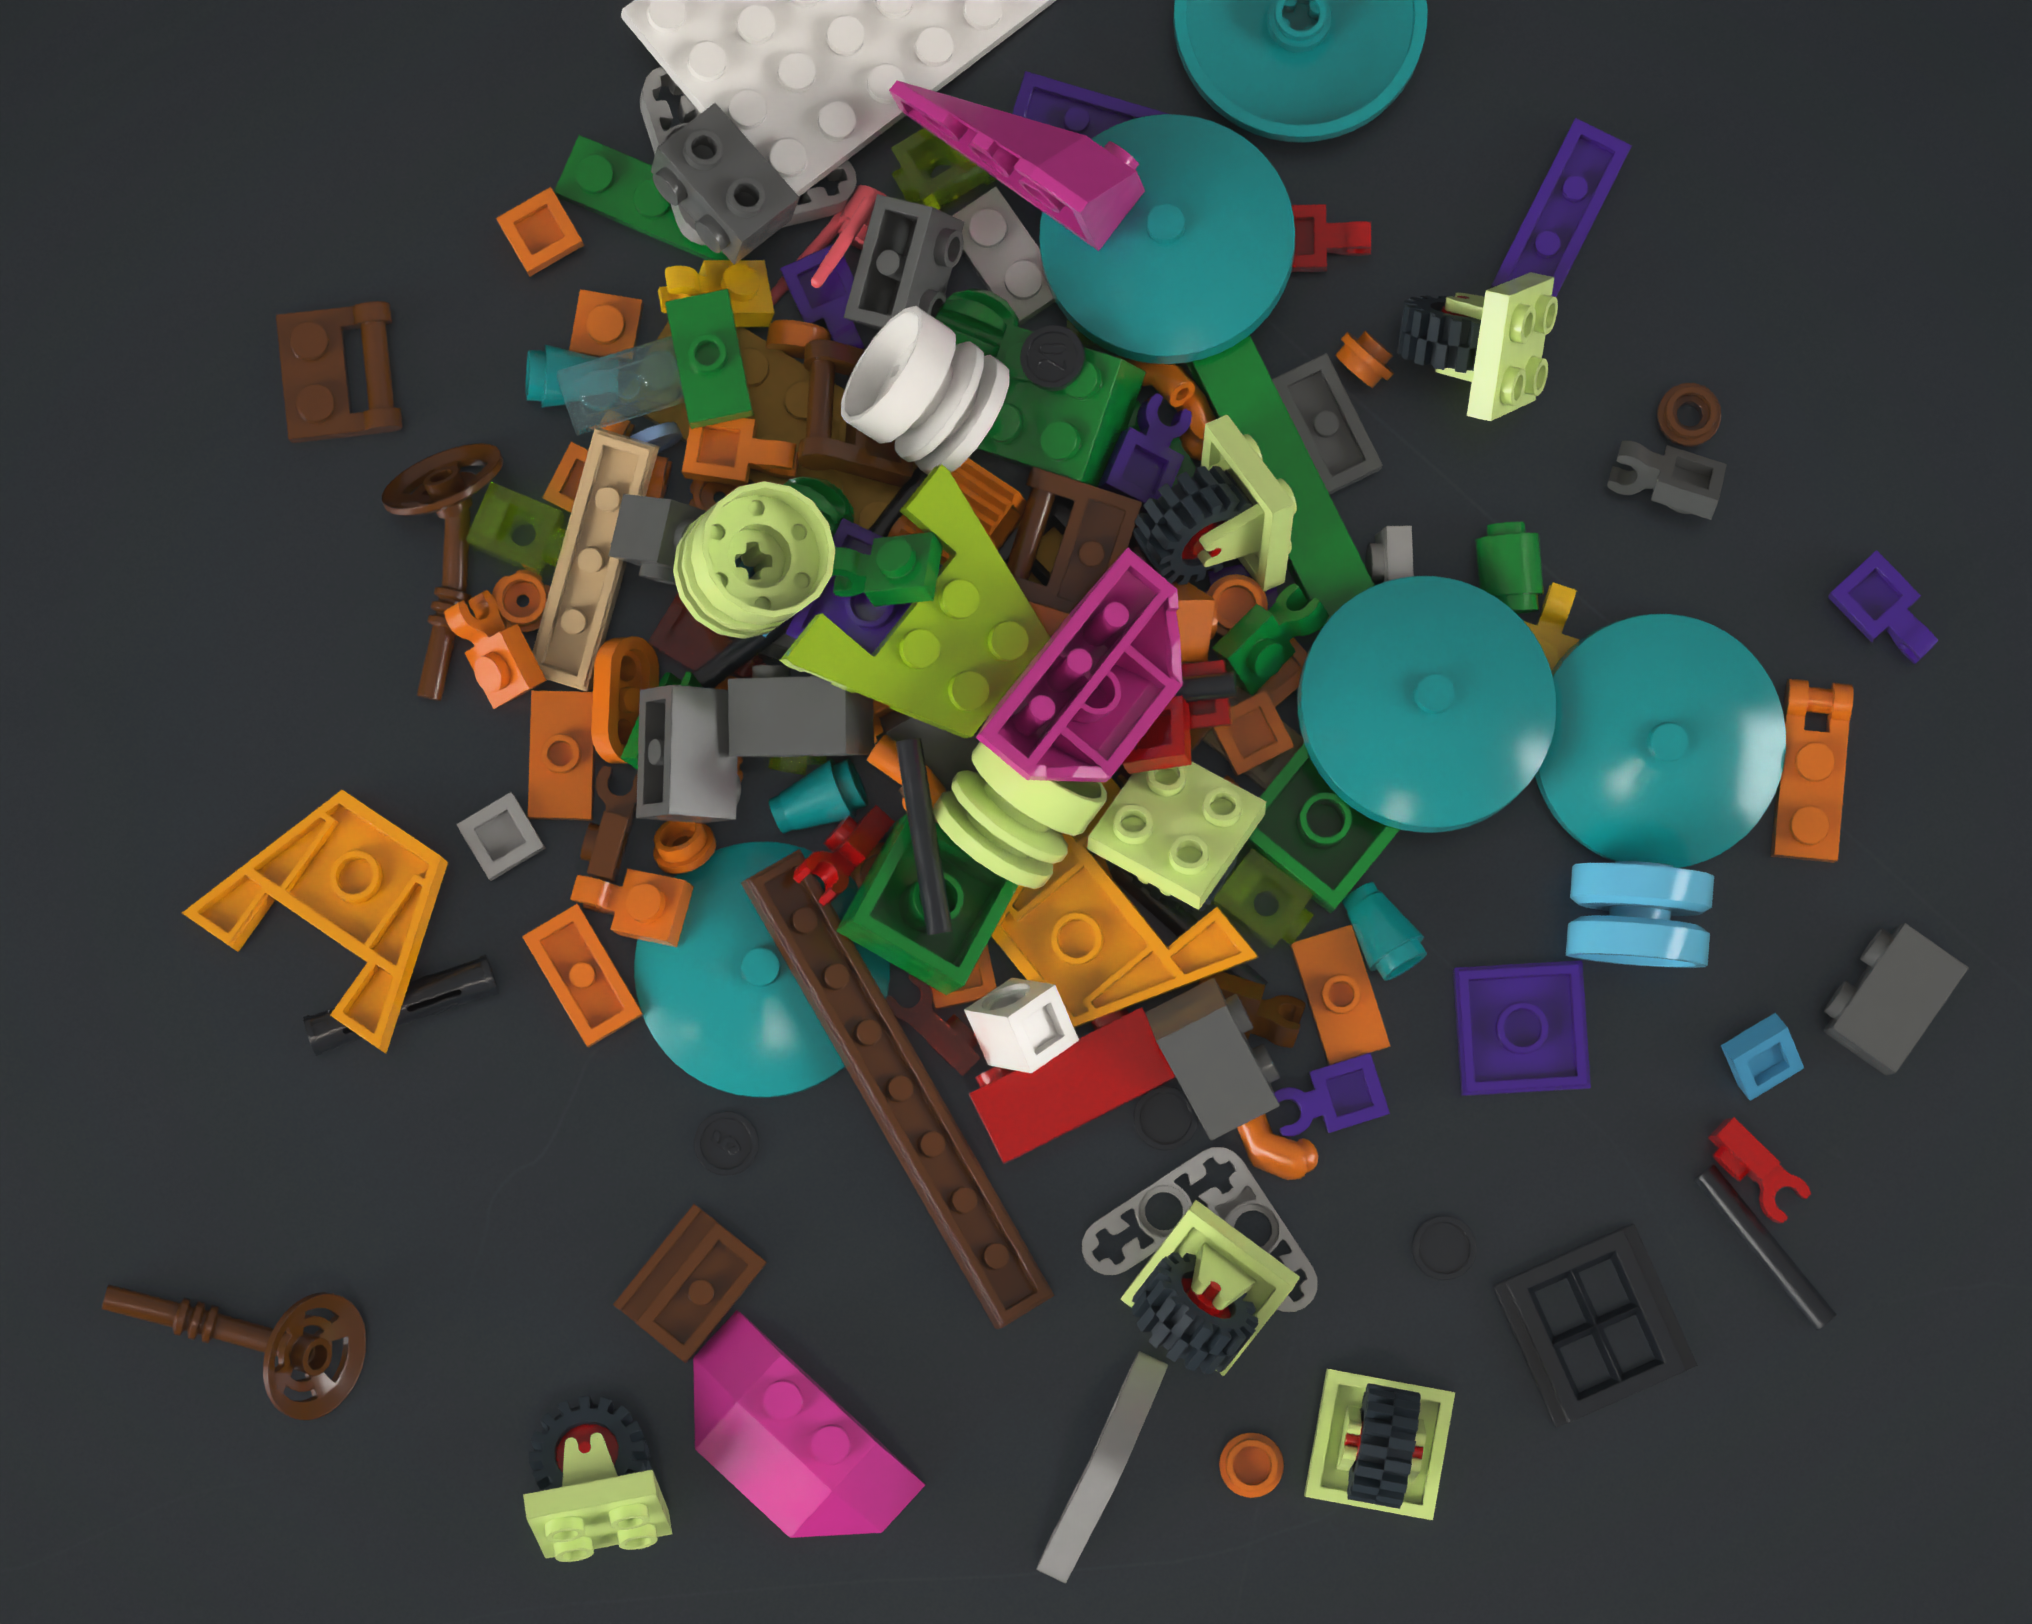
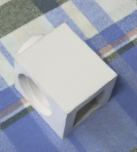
M1010 978L964 1009L987 1064L991 1066L1033 1073L1079 1041L1055 984Z

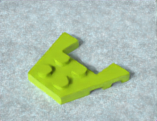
M941 464L934 467L900 510L905 517L924 533L934 532L943 549L949 554V558L939 569L934 600L912 603L871 655L823 613L815 615L780 661L789 668L799 672L805 671L832 682L831 685L851 693H859L890 706V709L966 739L971 738L1002 697L1047 643L1050 636L952 474Z

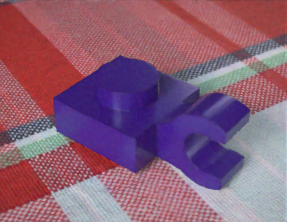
M833 245L780 268L803 322L815 325L825 322L832 341L865 349L853 321L843 318L854 281L844 255L820 288H814L811 285V279Z
M1877 550L1828 596L1871 643L1886 630L1900 651L1914 664L1938 642L1934 634L1908 610L1921 595Z

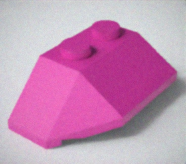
M1129 548L1124 550L1064 619L1047 643L1002 697L976 738L1026 780L1107 782L1183 685L1181 643L1176 610L1179 609L1178 589Z
M739 1310L733 1313L693 1357L695 1450L790 1538L882 1533L926 1485Z

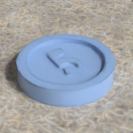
M666 422L646 428L630 437L660 446L658 453H661L679 442L682 434L677 423Z

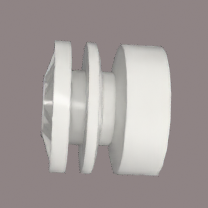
M919 307L905 308L886 323L858 360L847 382L841 401V416L848 424L879 444L895 440V451L907 462L915 461L920 470L927 475L930 474L934 467L941 464L951 473L969 458L991 429L1007 394L1009 369L992 355L984 356V352L970 341L956 345V334L948 326Z

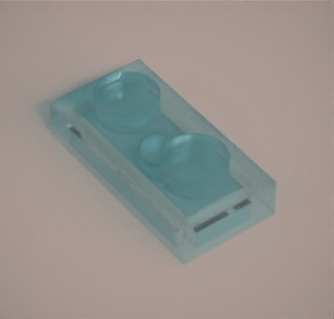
M672 336L558 370L556 375L576 436L594 431L596 428L607 427L685 402Z

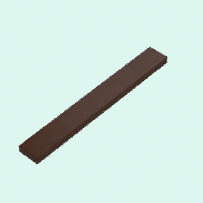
M798 849L742 881L741 885L994 1328H1003L1055 1295L853 941L836 931L841 920L831 903L823 906L818 902L824 891L814 874H809L800 883L793 879L796 868L805 860L801 850Z

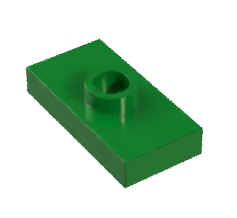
M728 289L665 302L691 429L754 416Z

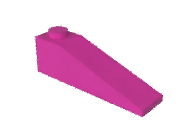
M898 80L889 89L898 108L904 114L1097 251L1102 248L1145 192L1136 171L1139 163L1127 151L1111 141H1108L1103 148L1086 135Z

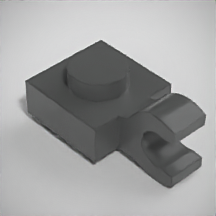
M1621 442L1616 461L1629 465L1635 470L1626 471L1612 466L1607 483L1609 489L1623 495H1633L1644 489H1653L1651 501L1666 505L1679 513L1694 514L1712 519L1719 502L1727 464L1666 445L1665 451L1661 455L1648 450L1637 442Z

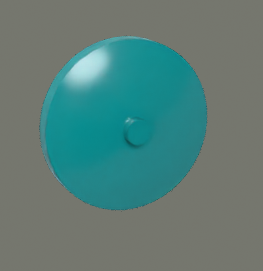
M1175 0L1173 23L1177 49L1184 69L1197 91L1214 110L1228 121L1255 135L1285 142L1304 143L1327 140L1350 133L1379 116L1394 102L1410 80L1418 63L1425 41L1428 8L1427 0Z
M1162 114L1140 117L1117 124L1092 138L1094 142L1103 148L1108 141L1117 144L1139 163L1136 171L1145 192L1099 251L1042 212L1039 239L1044 274L1051 294L1066 318L1078 331L1100 347L1128 359L1152 364H1177L1201 360L1219 354L1248 337L1264 322L1279 302L1292 271L1295 253V226L1291 202L1280 176L1269 160L1257 147L1233 130L1206 119L1187 115Z
M1437 576L1403 577L1383 582L1359 593L1336 611L1321 629L1309 649L1299 679L1297 703L1300 731L1307 752L1320 776L1353 809L1374 821L1401 830L1424 833L1453 831L1469 827L1498 813L1510 804L1536 775L1546 757L1554 733L1556 720L1554 680L1549 662L1535 635L1525 622L1498 598L1471 584L1451 578Z
M1645 614L1627 617L1606 624L1583 637L1564 654L1551 671L1556 692L1555 728L1546 757L1535 777L1544 801L1553 816L1575 840L1589 850L1614 862H1651L1671 865L1674 868L1691 866L1709 860L1734 846L1749 833L1768 809L1781 780L1785 763L1786 727L1779 696L1763 666L1741 642L1727 632L1707 622L1683 615Z
M755 841L739 843L715 850L709 860L697 869L677 874L674 877L686 880L694 886L678 946L672 947L639 939L637 941L634 959V979L640 1010L643 1013L646 1025L656 1042L676 1065L702 1083L720 1091L753 1098L787 1096L815 1087L845 1068L843 1061L741 885L742 881L798 849L801 850L803 856L807 859L814 852L805 848L778 842ZM815 875L823 891L825 892V884L823 880L819 876ZM849 877L847 888L831 902L841 921L859 890L856 882L851 877ZM853 941L887 1001L890 985V962Z

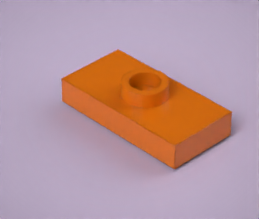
M531 690L528 784L529 819L593 821L595 747L591 735L593 692Z
M1352 924L1291 943V951L1328 1066L1390 1047Z

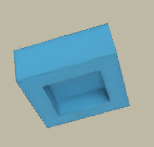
M1776 1013L1721 1045L1738 1087L1750 1101L1804 1069L1789 1029Z

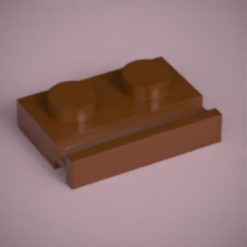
M693 1204L613 1305L686 1364L768 1262L705 1213L700 1207Z

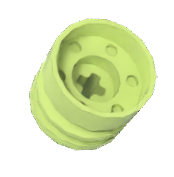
M763 481L739 486L689 525L676 547L673 574L679 597L695 620L717 634L745 639L768 634L820 597L833 573L835 545L828 521L811 499L791 486ZM740 556L745 566L754 567L755 574L749 578L746 568L736 567L735 560Z
M979 742L972 752V762L979 773L969 770L957 772L952 779V790L943 792L934 804V817L942 830L956 845L975 861L995 874L1020 886L1032 889L1043 887L1053 874V864L1061 862L1068 853V844L1061 833L1072 836L1082 834L1107 801V792L1101 782L1026 780L982 742Z

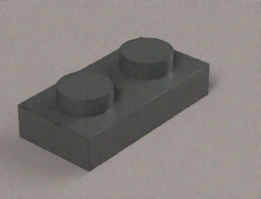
M1327 353L1272 379L1329 495L1382 469L1383 464Z

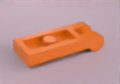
M1789 678L1787 680L1783 705L1786 727V754L1781 780L1776 790L1771 857L1831 863L1838 861L1849 723L1854 697L1853 685L1832 683L1831 689L1809 687L1808 680ZM1806 712L1827 714L1826 732L1804 730Z

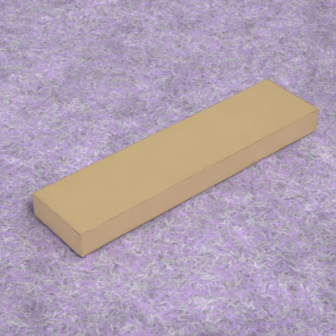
M602 428L594 429L532 651L547 680L586 692L592 689L595 658L599 648L605 643L627 565L626 561L608 556L623 494L646 496L660 446Z

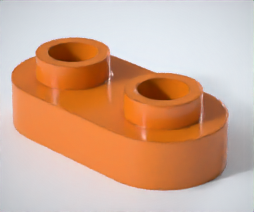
M629 636L609 639L599 648L595 658L591 735L593 745L599 756L611 764H628L621 759V755L639 715L640 690L659 686L658 657L651 644L641 637Z

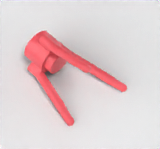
M858 185L845 208L833 216L832 220L797 258L799 260L826 248L837 234L840 235L811 279V285L814 288H820L850 245L862 250L877 194L887 195L875 188ZM783 276L771 289L773 305L789 290Z

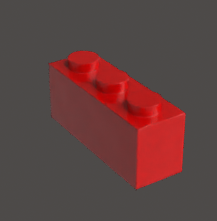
M1142 1007L1131 1013L1125 1008L1091 1021L1095 1031L1079 1038V1041L1033 1073L995 1066L975 1077L980 1088L969 1093V1097L1003 1165L1176 1078L1155 1040L1148 1018Z

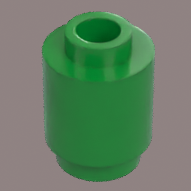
M1504 522L1487 525L1488 536L1475 539L1479 588L1498 598L1516 614L1539 611L1538 596L1544 594L1539 534L1526 533L1525 522Z

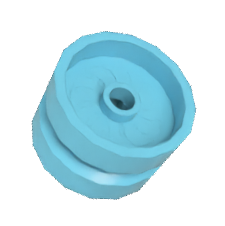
M1638 861L1580 863L1573 865L1570 898L1580 906L1609 911V916H1580L1568 923L1566 956L1588 961L1669 968H1700L1708 966L1710 933L1696 924L1672 921L1670 918L1671 916L1700 915L1711 909L1714 875L1690 869L1674 868L1666 864Z

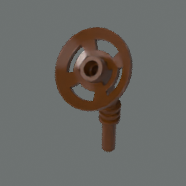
M468 444L429 456L397 475L382 493V502L385 509L392 514L423 515L436 512L439 518L445 519L442 586L435 587L434 595L439 597V600L431 602L430 608L436 611V613L428 615L427 622L433 626L416 695L435 701L442 700L456 640V634L448 626L444 611L464 600L465 603H468V600L472 598L467 593L471 519L469 508L473 505L471 496L483 489L498 474L503 465V457L500 450L491 444ZM485 466L476 475L472 472H460L461 467Z
M109 1284L102 1304L103 1310L172 1327L174 1335L181 1336L184 1331H187L188 1339L195 1340L199 1334L204 1343H209L214 1338L265 1353L263 1380L267 1395L272 1404L281 1413L298 1420L317 1419L337 1408L356 1384L365 1359L366 1331L362 1317L349 1300L333 1293H315L300 1299L283 1314L274 1329L220 1314L219 1306L212 1305L209 1310H205L204 1302L198 1301L195 1306H191L189 1298L184 1297L178 1303ZM314 1308H326L335 1316L328 1321L323 1317L312 1314L305 1315V1313ZM315 1325L319 1330L314 1334L304 1332V1327ZM343 1338L341 1360L334 1376L330 1379L324 1371L328 1368L332 1359V1341ZM277 1356L278 1365L275 1367V1357ZM293 1370L305 1373L306 1378L294 1380L290 1376ZM285 1387L298 1392L311 1391L313 1397L305 1400H291L283 1393Z

